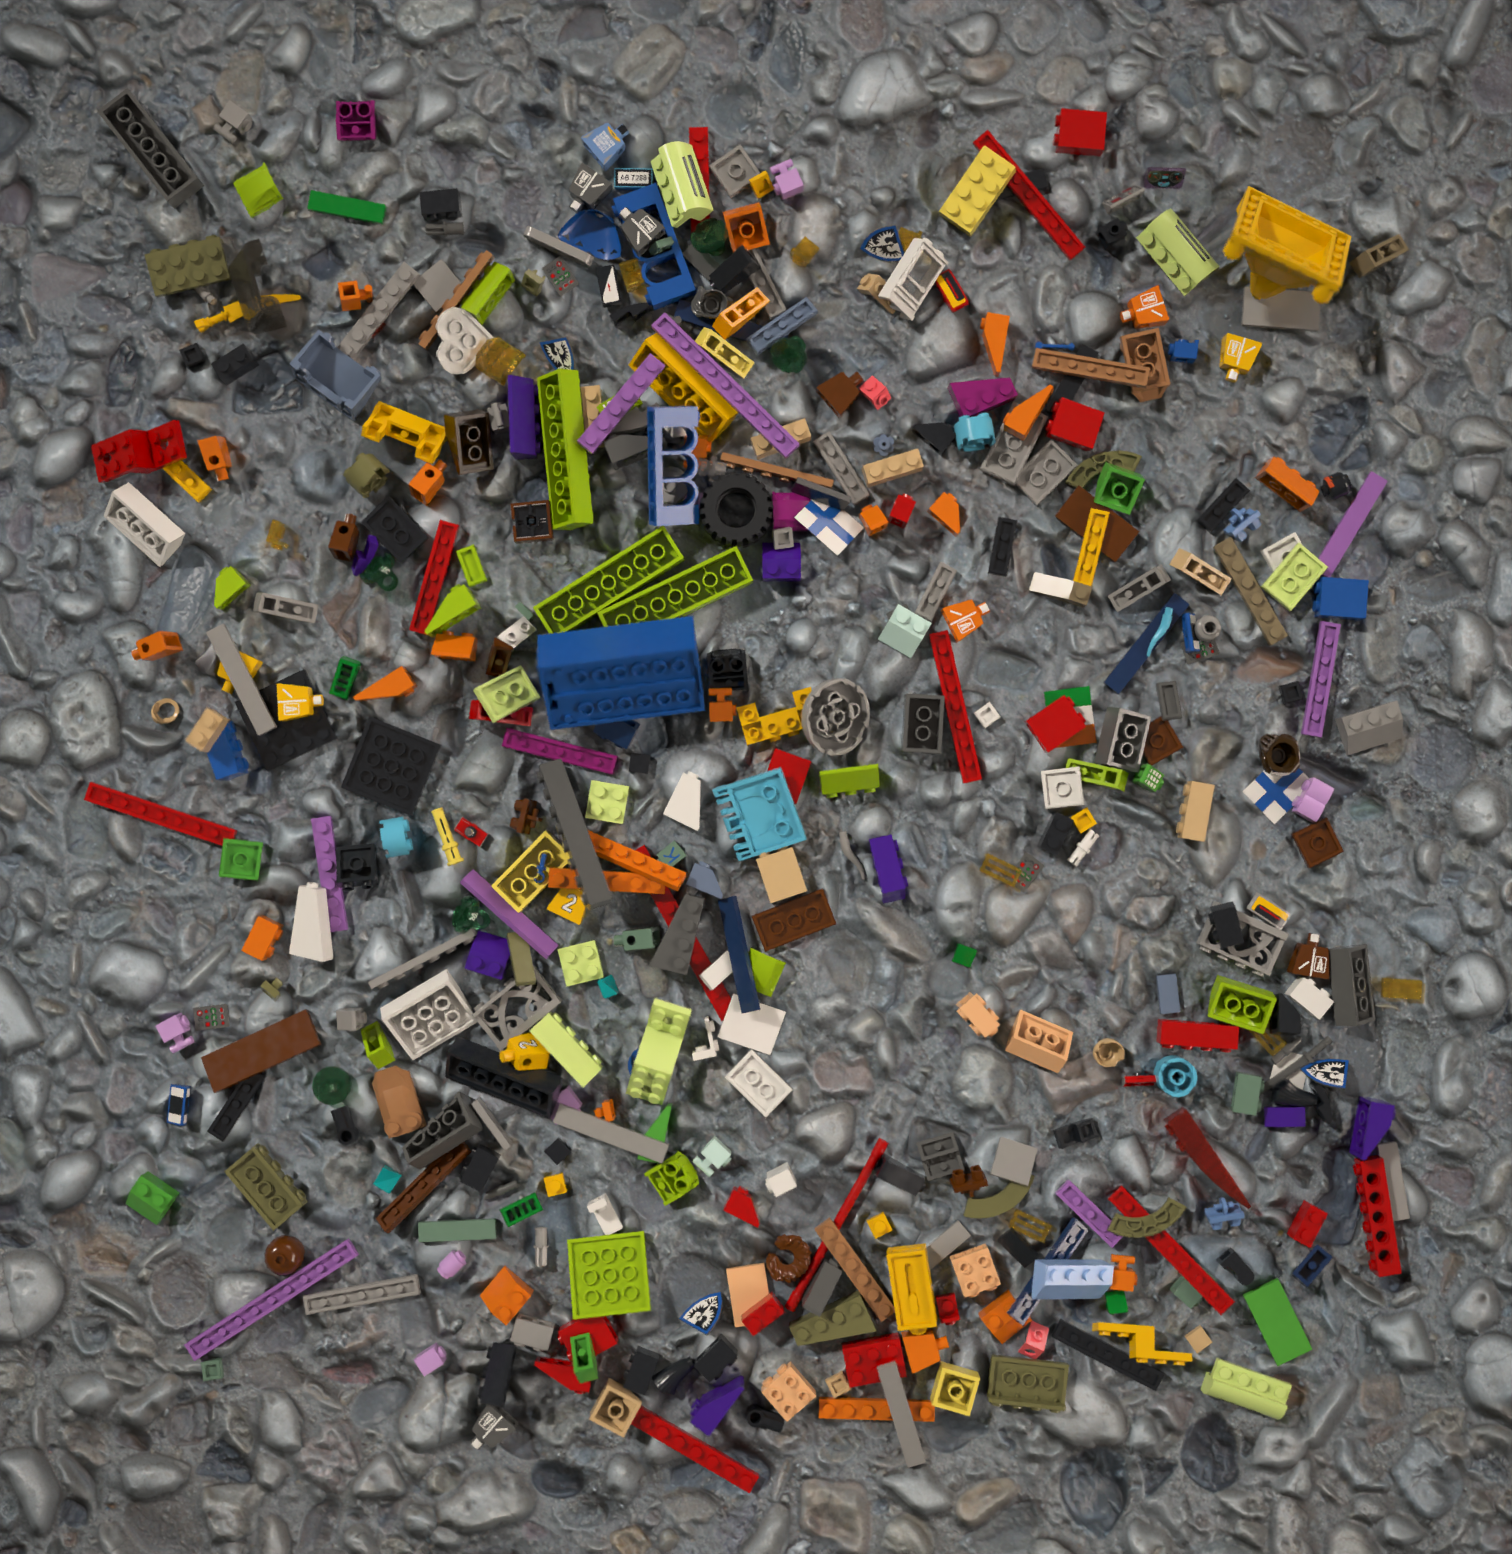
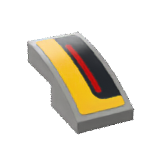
M1257 892L1246 908L1279 930H1282L1291 916L1286 910Z

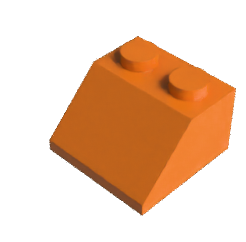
M759 202L723 212L732 252L736 251L741 245L747 250L770 245Z
M442 631V634H436L431 655L442 659L476 662L478 639L473 637L471 633H461V636L454 635L452 631Z
M504 1266L480 1294V1297L490 1312L507 1326L532 1296L534 1289L508 1267Z
M1008 1289L978 1312L980 1319L1002 1344L1032 1321L1029 1317L1022 1326L1007 1314L1016 1300Z

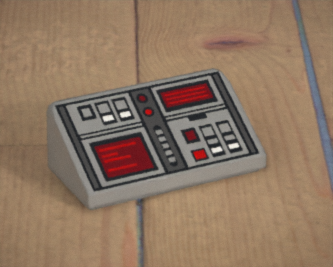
M1132 185L1102 202L1106 213L1110 215L1141 198L1145 190L1143 187Z

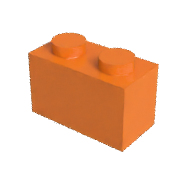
M264 915L258 916L241 951L261 961L271 958L275 951L273 946L276 940L279 941L282 937L284 925Z

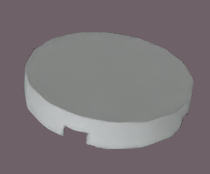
M673 466L663 469V477H677L684 473L679 468ZM683 482L663 483V504H678L683 501L688 492L686 485Z

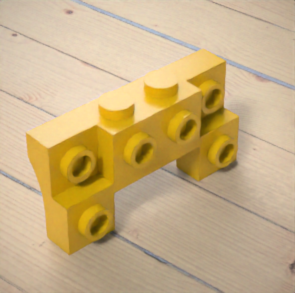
M381 401L375 405L370 417L362 426L361 436L378 443L387 435L416 447L415 457L431 464L440 455L441 447L447 441L445 427Z
M811 687L792 692L796 707L759 717L755 703L737 707L746 744L751 745L768 739L771 743L781 740L780 736L788 734V737L799 735V731L803 730L801 724L802 708L807 696L812 691Z

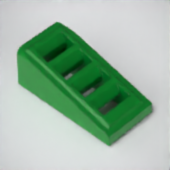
M346 656L340 658L329 694L348 700L361 665L360 661ZM346 664V665L352 666L353 669H350V668H348V667H345L344 665ZM342 671L351 674L350 677L347 676V675L341 674ZM339 678L348 681V684L340 682ZM336 686L345 688L346 691L344 692L339 689H336Z
M535 1192L499 1209L507 1227L543 1210ZM532 1199L533 1204L536 1208L534 1210H532L528 1202V1200ZM522 1203H525L528 1213L526 1214L521 1205ZM516 1206L518 1207L521 1213V1216L519 1217L517 1216L516 1211L514 1209V1207ZM508 1210L511 1211L514 1217L513 1220H510V1217L507 1213Z

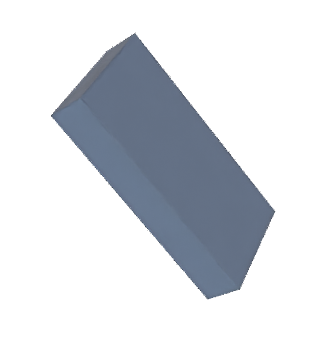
M1176 974L1156 975L1160 1014L1180 1012Z

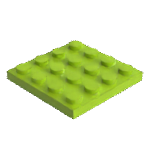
M644 1231L567 1240L573 1320L651 1311Z

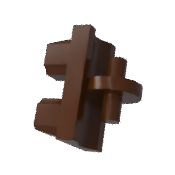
M526 798L524 800H516L514 809L521 811L519 818L513 817L511 819L510 827L516 829L518 833L530 835L531 827L535 828L537 821H543V818L538 817L537 801Z
M980 1165L972 1166L970 1174L964 1175L961 1169L952 1171V1178H949L954 1193H968L969 1198L974 1197L973 1191H978L981 1187L988 1186V1181Z

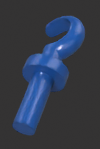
M542 854L540 865L536 867L538 874L543 876V879L540 881L534 878V881L537 883H542L545 880L543 870H546L544 865L547 854Z

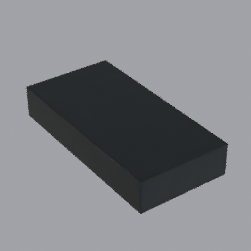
M1012 1227L997 1240L1024 1268L1039 1257V1254Z

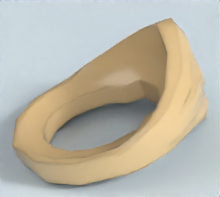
M169 698L157 701L151 709L153 721L159 724H169L179 715L177 702ZM165 703L172 704L175 708L174 714L170 718H160L158 715L160 707Z

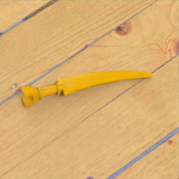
M272 294L240 300L224 306L225 312L221 311L220 314L210 318L206 317L195 320L194 323L201 333L225 320L226 322L228 319L232 323L260 309L300 300L301 296Z

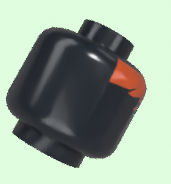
M1336 472L1323 479V485L1320 486L1324 497L1327 496L1330 500H1336L1346 496L1352 485L1347 474Z

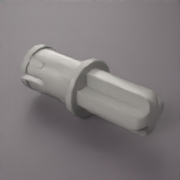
M535 1227V1245H533V1248H535V1265L537 1267H544L547 1265V1248L549 1247L547 1245V1227Z

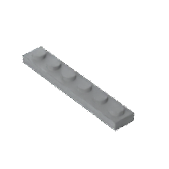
M403 262L337 348L355 360L416 282L420 274Z
M472 928L369 981L371 989L377 987L379 990L389 985V980L394 978L397 981L405 977L406 971L411 969L414 972L422 968V963L427 960L430 963L440 958L439 954L445 951L449 954L457 950L456 945L462 942L464 946L474 941L473 937L477 935L475 928Z

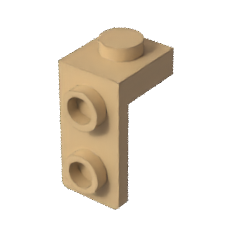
M865 275L861 279L857 290L862 294L871 295L890 314H894L896 310L890 307L892 302L878 297L886 281L880 275Z

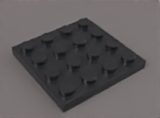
M305 669L259 690L277 726L261 736H258L241 701H235L267 771H271L338 739L323 706L313 707L314 714L311 716L290 721L278 720L277 684L310 687L313 690V695H317Z
M369 716L341 788L413 816L442 745Z

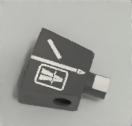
M581 163L569 187V194L574 199L569 208L575 213L580 212L583 206L589 210L595 209L612 192V183L584 163Z
M626 207L619 214L624 221L621 225V231L638 257L644 254L666 233L665 227L641 208L633 214Z
M486 1405L472 1428L476 1436L472 1439L471 1444L478 1450L485 1443L490 1448H493L516 1429L518 1421L502 1407Z

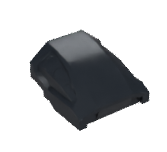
M733 648L707 653L710 688H732V691H749L745 650Z

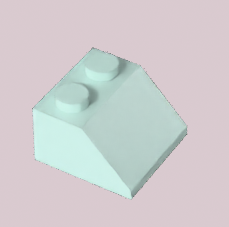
M898 604L878 640L911 658L932 623Z

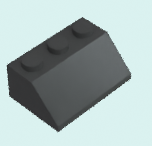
M1107 707L1094 763L1139 773L1151 716L1122 708Z

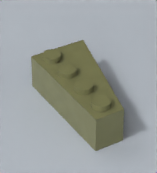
M855 1291L827 1304L820 1317L810 1312L789 1322V1328L797 1346L876 1331L875 1324L859 1291Z

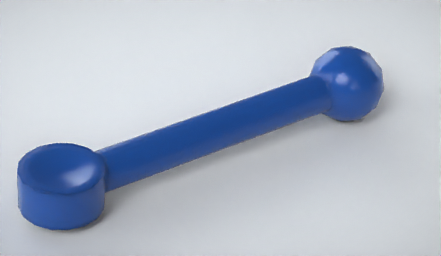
M1037 342L1035 348H1062L1072 351L1075 349V345L1073 343L1058 345Z

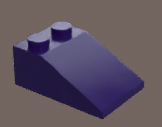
M1359 1096L1349 1153L1362 1160L1367 1159L1392 1125V1120L1396 1116L1394 1105L1380 1099Z
M740 1375L703 1394L700 1399L696 1398L690 1407L692 1409L690 1412V1423L707 1436H710L744 1390V1377Z

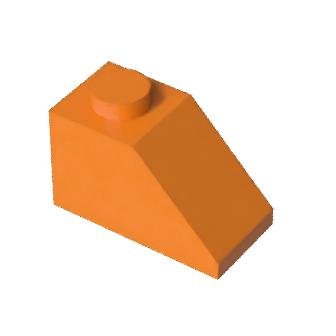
M943 492L927 512L956 537L960 532L959 504L951 493L946 494Z
M871 504L861 509L862 512L859 514V517L868 536L886 529L889 522L878 505L873 507Z

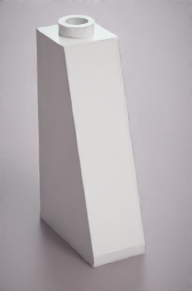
M307 882V885H301L298 888L289 954L324 962L333 960L326 888L319 887V884L315 882Z

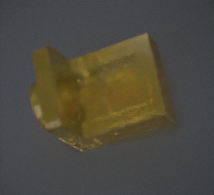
M637 258L619 263L627 293L646 287Z

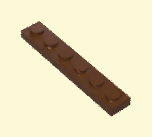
M465 1142L434 1160L376 1217L384 1232L389 1234L471 1153Z

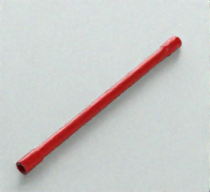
M881 1138L875 1144L869 1159L833 1221L839 1230L876 1164L889 1145L887 1141ZM823 1241L810 1261L811 1264L808 1270H806V1274H803L784 1306L792 1312H795L806 1288L828 1251Z

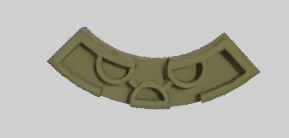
M1121 450L1098 453L1080 463L1068 476L1065 484L1075 489L1079 485L1084 489L1092 478L1101 473L1105 462L1135 472L1142 456Z
M1031 1174L1027 1187L1010 1181L996 1195L983 1198H969L968 1196L963 1216L978 1219L990 1218L1009 1211L1025 1197L1035 1176Z
M1168 1197L1166 1202L1157 1211L1147 1216L1127 1217L1115 1213L1107 1230L1125 1237L1152 1236L1172 1226L1183 1214L1186 1206Z

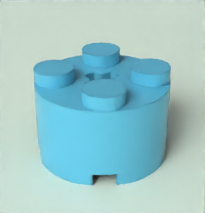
M981 413L975 417H970L969 415L959 417V422L954 425L958 450L963 448L964 452L979 451L985 449L984 445L990 444L992 446L996 442L992 418L989 417V413Z
M402 816L379 821V824L384 825V828H380L383 849L388 850L389 853L385 854L386 858L408 855L410 850H414L412 839H408L407 831H410L409 820H404Z
M1169 1055L1157 1061L1154 1075H1156V1085L1162 1091L1173 1097H1183L1188 1095L1193 1087H1195L1197 1072L1190 1062L1176 1055ZM1175 1072H1176V1073H1178V1076H1175V1080H1174V1079L1172 1078V1076H1173V1075L1175 1074Z

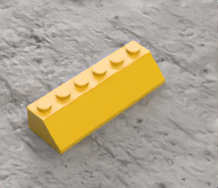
M657 333L644 340L628 366L635 372L650 353L661 361L665 368L650 387L669 406H697L700 420L698 426H694L698 434L708 435V441L713 442L732 423L738 412Z

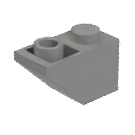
M363 1007L336 1010L337 1030L357 1031L364 1027V1023H367V1013L364 1012Z

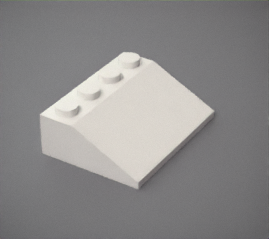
M447 969L380 1008L382 1021L412 1060L477 1023V1020L472 1016L474 1013L473 1009Z

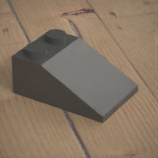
M617 434L607 437V441H604L615 471L648 457V436H617ZM662 438V450H667L666 440Z

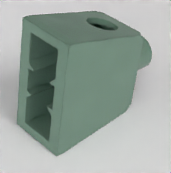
M659 926L628 929L622 931V935H614L615 947L624 946L625 951L654 948L661 943Z

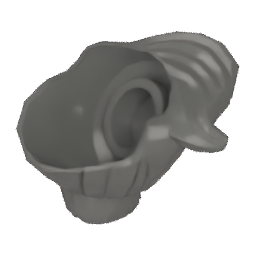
M699 286L698 292L691 302V310L697 317L717 319L722 311L734 304V300L731 297H727L720 290H705L702 286Z

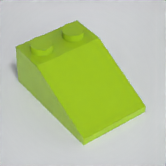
M458 584L450 589L451 592L447 594L426 628V635L435 638L437 633L441 634L442 631L448 630L481 609L478 601L466 585L463 584L461 586Z

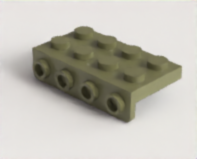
M210 235L205 237L206 240H190L185 245L173 244L168 246L169 249L150 250V253L144 254L155 296L158 298L232 280L223 248V239L216 235Z
M257 1143L224 1172L274 1231L308 1201L304 1192L294 1186L293 1179L283 1173L279 1162L273 1160L268 1155V1149L264 1145Z
M991 1354L987 1399L994 1406L1006 1404L1017 1409H1021L1023 1406L1030 1407L1031 1410L1035 1411L1049 1409L1053 1413L1066 1411L1065 1398L1069 1364Z

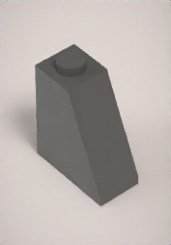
M824 1258L802 1297L803 1308L819 1317L842 1273V1267L837 1260Z

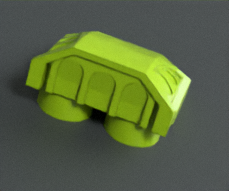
M265 162L259 168L234 182V186L251 218L269 210L274 204L283 199Z
M751 947L748 953L756 991L771 997L786 962L770 957Z
M679 1151L644 1173L645 1177L649 1178L663 1199L665 1206L699 1185L697 1171L687 1156Z

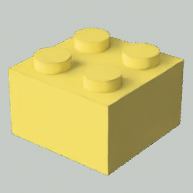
M940 1361L930 1396L932 1406L970 1416L980 1381L978 1372Z

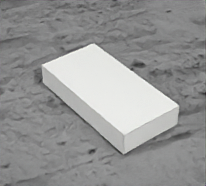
M724 952L699 975L710 990H713L733 972L729 952Z

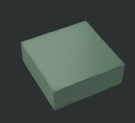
M672 236L656 241L648 249L650 254L656 255L667 251L674 243Z
M519 602L515 606L530 622L535 618V615L522 603Z
M222 1357L201 1361L203 1381L222 1379L224 1377Z

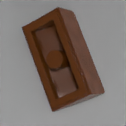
M496 637L493 639L486 663V675L498 677L506 673L513 647Z

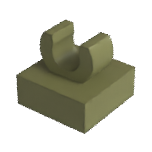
M528 269L524 273L521 286L534 296H537L541 292L546 277L542 276L541 278L537 275V270L531 271Z
M278 978L271 984L265 980L260 988L272 1000L276 1001L281 996L278 989L283 985V982Z

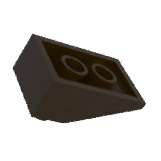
M471 410L444 414L445 434L458 475L494 470L489 412Z

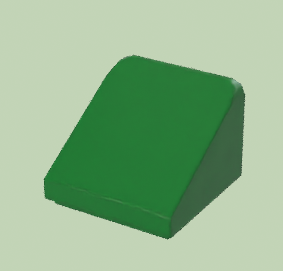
M958 943L952 961L970 968L977 950Z
M1113 1290L1105 1292L1106 1308L1109 1314L1128 1312L1124 1291Z

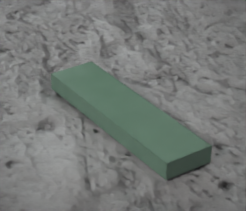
M496 1218L419 1221V1242L496 1239Z

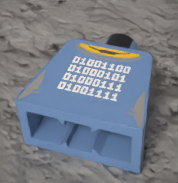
M605 123L583 135L581 140L584 147L606 172L625 151V143L622 139L629 134V131L623 124L614 130L609 123Z

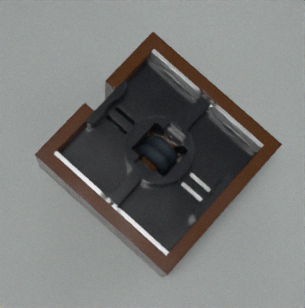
M549 500L510 504L512 520L515 522L513 536L516 544L554 540Z

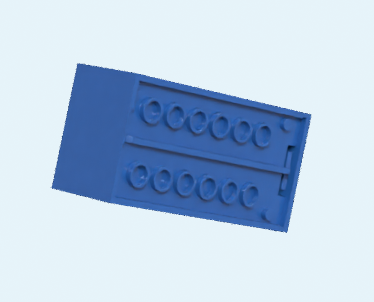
M693 616L538 635L537 669L550 730L705 711Z

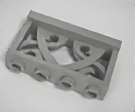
M1214 901L1212 906L1219 905L1222 903ZM1237 911L1241 930L1246 924L1249 925V937L1255 945L1239 951L1234 946L1226 947L1229 952L1227 953L1220 950L1219 943L1214 945L1209 942L1208 935L1210 932L1215 931V926H1212L1209 917L1207 918L1196 941V944L1200 945V950L1207 953L1214 951L1218 953V958L1227 962L1229 959L1236 961L1234 965L1246 969V967L1252 968V973L1263 977L1264 974L1271 975L1281 948L1288 938V933ZM1257 931L1261 933V936L1258 938L1261 940L1260 942L1254 937V933ZM1276 937L1277 940L1270 952L1266 946ZM1260 950H1263L1267 955V962L1264 965L1255 963L1256 957H1260L1261 960L1263 959L1262 954L1259 952ZM1249 956V962L1240 959V957Z
M534 965L533 968L537 981V988L534 992L530 991L532 985L519 986L520 990H510L516 985L512 977L503 984L506 988L501 992L497 989L488 996L491 1000L486 1004L482 1001L474 1008L476 1012L472 1016L500 1051L507 1046L510 1038L523 1034L562 1002V999L555 993ZM541 987L550 995L551 1001L538 994ZM501 997L499 1006L492 1004ZM509 997L529 998L525 1005V1013L528 1017L526 1021L516 1015L505 1016ZM532 1000L535 1001L533 1005L537 1006L536 1011H531L529 1008ZM493 1009L494 1015L490 1017H498L499 1021L494 1023L486 1021L484 1017L486 1010ZM516 1020L517 1026L511 1027V1022L506 1024V1021ZM499 1025L504 1039L501 1040L491 1027Z

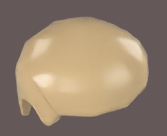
M1112 1038L1102 1039L1094 1046L1093 1057L1103 1067H1115L1120 1060L1124 1059L1125 1050L1123 1046Z

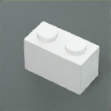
M1298 976L1284 994L1312 1017L1320 1020L1334 1001L1329 998L1331 995L1322 988L1319 990L1315 987L1316 982L1308 976L1305 978Z
M788 1162L767 1172L765 1184L770 1194L774 1193L775 1197L797 1187L796 1178Z

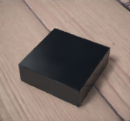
M198 343L180 349L186 368L189 369L206 362Z
M1299 681L1278 686L1283 704L1303 700Z
M631 753L629 772L648 774L650 755Z
M558 1137L544 1152L558 1165L571 1153V1150Z

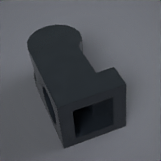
M1231 1247L1216 1259L1225 1270L1229 1267L1234 1272L1235 1279L1242 1285H1250L1254 1281V1274Z

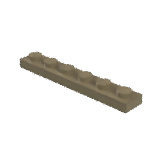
M1232 537L1213 546L1269 646L1287 637L1286 631Z

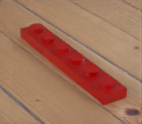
M689 127V144L693 147L709 195L708 127ZM710 214L701 221L691 218V243L694 241L697 243L710 242Z
M443 520L439 521L409 628L410 631L426 635L425 630L435 615L459 530L458 524Z

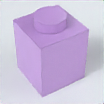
M436 1342L415 1357L414 1362L423 1376H426L445 1363L447 1354L445 1349Z

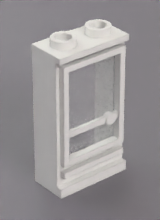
M914 238L878 295L881 299L890 300L892 302L890 307L901 311L899 317L902 319L913 321L914 314L945 265L949 263L944 258V254L932 246L933 243L927 238Z

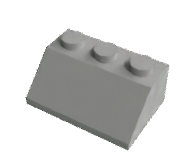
M1397 701L1381 704L1335 719L1346 755L1402 738L1403 717Z

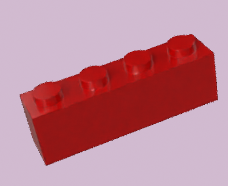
M1158 1019L1156 1042L1162 1044L1164 1048H1174V1045H1179L1181 1049L1193 1050V1047H1200V1050L1212 1051V1048H1220L1219 1051L1231 1052V1049L1238 1050L1239 1026L1225 1023Z

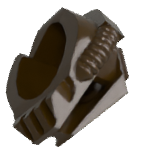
M1265 734L1259 740V758L1265 772L1277 776H1287L1298 770L1300 767V750L1298 741L1288 734H1281L1280 736Z

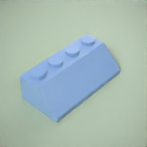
M1035 1259L1031 1299H1100L1112 1286L1114 1265L1101 1259Z

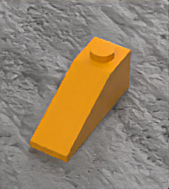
M756 287L722 311L712 327L726 340L762 310L770 300Z

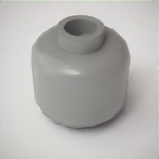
M1213 616L1201 617L1194 625L1195 635L1201 641L1207 642L1215 639L1221 632L1219 620Z

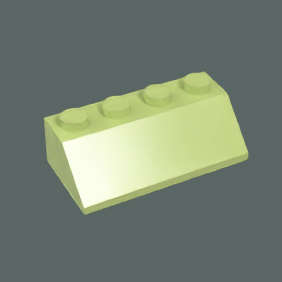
M550 1011L530 1032L569 1074L584 1087L603 1068L601 1065L602 1060L596 1054L592 1055L588 1051L589 1046L583 1040L579 1041L575 1037L576 1033L571 1027L568 1026L566 1028L563 1025V1019L556 1012L552 1013Z

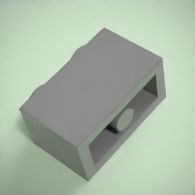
M519 1313L510 1341L521 1347L531 1346L539 1352L548 1351L556 1323Z

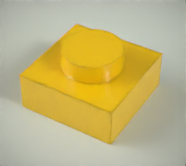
M766 171L749 179L757 198L774 190Z
M1087 807L1069 817L1074 820L1073 824L1079 834L1097 824Z
M563 1172L543 1178L548 1197L567 1193Z
M884 1212L866 1220L875 1239L892 1231Z

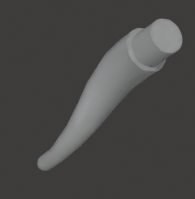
M204 286L195 288L196 292L206 302H209L211 305L217 303V299Z
M847 831L839 832V841L843 853L858 868L861 878L865 880L863 867L851 850Z

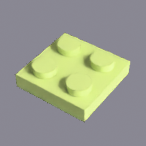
M591 780L585 818L623 824L630 786Z
M596 940L557 949L566 987L604 978Z

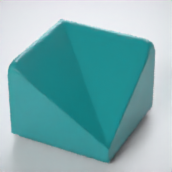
M613 975L598 980L597 983L604 999L619 993Z
M385 1165L373 1185L390 1194L402 1175Z

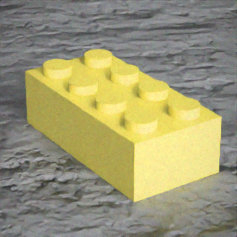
M984 145L939 210L940 216L971 237L1015 174L1016 167Z
M546 830L491 887L520 913L548 885L549 867L565 868L568 865V859H570L569 854L564 852L562 844ZM542 854H547L544 865L546 870H543L545 880L542 883H537L534 881V878L540 881L543 879V876L538 874L536 867L540 865Z

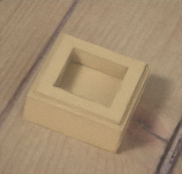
M1200 1325L1185 1335V1338L1196 1353H1199L1213 1343Z
M843 1371L825 1379L834 1398L851 1390Z

